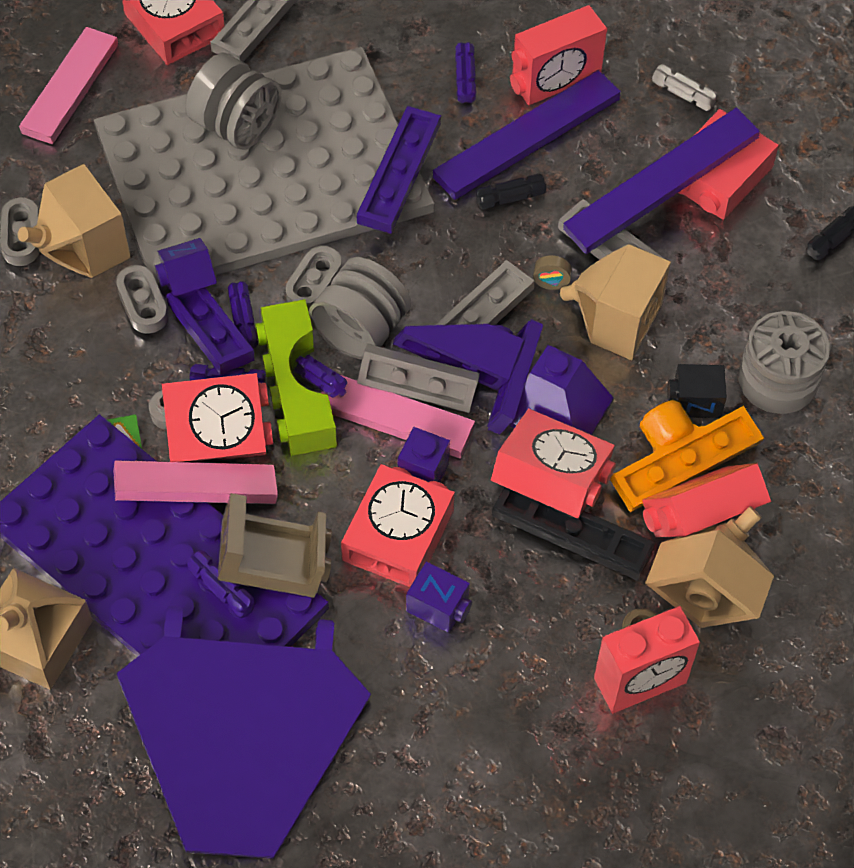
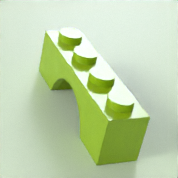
M306 299L260 307L262 322L255 323L259 346L267 345L268 354L262 355L266 378L274 377L275 386L269 387L273 410L281 409L282 419H276L280 442L288 441L291 456L336 448V427L328 394L306 389L292 375L297 365L295 361L297 357L302 356L304 358L314 352L313 329Z

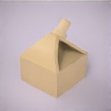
M85 164L44 183L37 225L33 228L21 227L18 231V239L21 242L31 243L52 261L90 278H94L131 258L122 213Z
M628 244L591 265L581 273L578 280L574 281L572 285L562 287L560 296L564 301L575 300L579 302L590 343L633 360L663 304L671 261Z
M750 506L736 520L731 518L727 523L711 526L688 536L676 537L661 542L645 584L674 607L681 606L686 617L700 628L760 618L774 575L747 545L745 540L749 537L748 531L762 518L761 515Z
M13 568L0 588V667L51 690L93 622L86 600Z

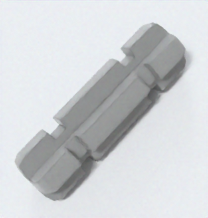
M660 64L657 67L652 78L655 84L663 88L668 86V91L690 103L696 101V106L705 111H710L716 103L718 95L715 91L707 87L702 89V84L680 72L674 74V69L665 64Z

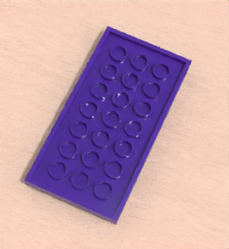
M100 414L0 501V538L55 586L85 599L91 617L137 657L164 636L166 609L170 606L183 609L182 638L291 647L329 610L328 601L318 593H316L314 598L240 584V589L244 588L253 596L255 605L245 616H237L229 608L230 605L228 603H223L202 583V578H197L189 571L187 564L189 558L201 550L205 551L213 559V564L219 565L223 515L207 502L115 500L113 471L115 460L157 461Z

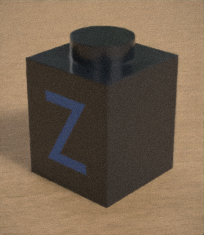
M678 364L675 379L668 380V401L675 400L680 402L689 418H721L727 399L725 366Z

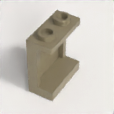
M231 493L221 525L218 580L315 598L320 582L326 583L328 581L331 570V558L325 557V553L329 550L332 530L326 528V513L317 512L314 523L311 526L246 514L247 496Z

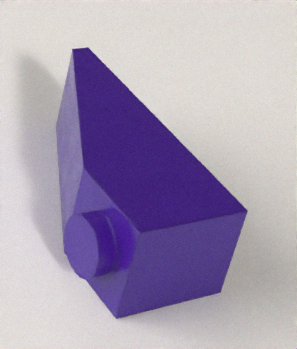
M501 325L405 326L395 337L393 345L431 361L480 373L479 383L498 390L510 379L523 339L513 335L509 328Z

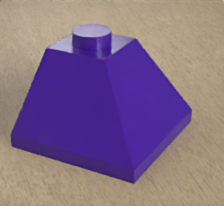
M547 345L527 378L515 418L509 426L515 428L529 408L593 435L611 406L614 397L582 360Z

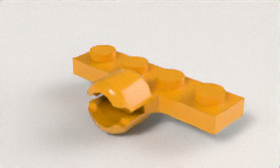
M670 400L651 409L640 422V429L651 444L653 453L614 473L610 481L631 513L644 506L642 499L697 478L761 444L764 437L744 406L706 426L698 427L693 424L680 402Z

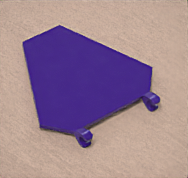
M174 606L167 607L164 636L117 672L116 676L184 850L189 853L274 859L369 700L371 693L332 651L334 622L331 620L321 619L318 621L315 633V649L182 638L183 609Z

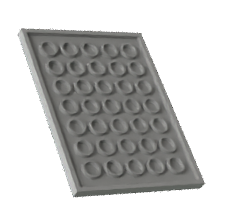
M363 47L262 73L265 78H270L279 84L281 88V102L278 113L265 135L255 145L245 150L238 149L231 145L229 141L221 139L216 131H209L192 121L186 114L185 103L188 94L94 119L99 140L145 267L152 272L160 291L167 290L169 287L168 285L163 287L160 285L155 270V265L161 263L157 251L197 238H201L208 248L214 273L219 275L374 230L373 228L357 224L356 215L398 124ZM420 172L397 223L434 212V202Z

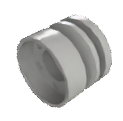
M222 52L208 60L195 76L188 90L185 103L186 114L192 121L205 129L216 131L221 139L229 141L234 147L245 150L255 145L272 125L281 102V88L276 81L265 78L261 72L251 71L246 63L231 54Z
M354 257L348 259L332 279L331 286H327L309 308V316L314 328L324 340L342 353L362 360L367 344L378 347L382 346L389 337V331H392L399 324L400 320L411 308V299L404 285L384 266L370 259Z
M791 311L769 313L755 323L749 332L738 378L742 393L753 405L766 412L787 414L797 412L810 404L817 393L825 365L829 359L830 343L822 327L815 320L801 313Z

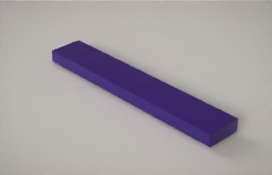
M597 70L433 169L432 178L453 200H456L620 100L621 91Z
M737 107L565 221L563 223V230L587 255L757 140L760 134L759 129Z

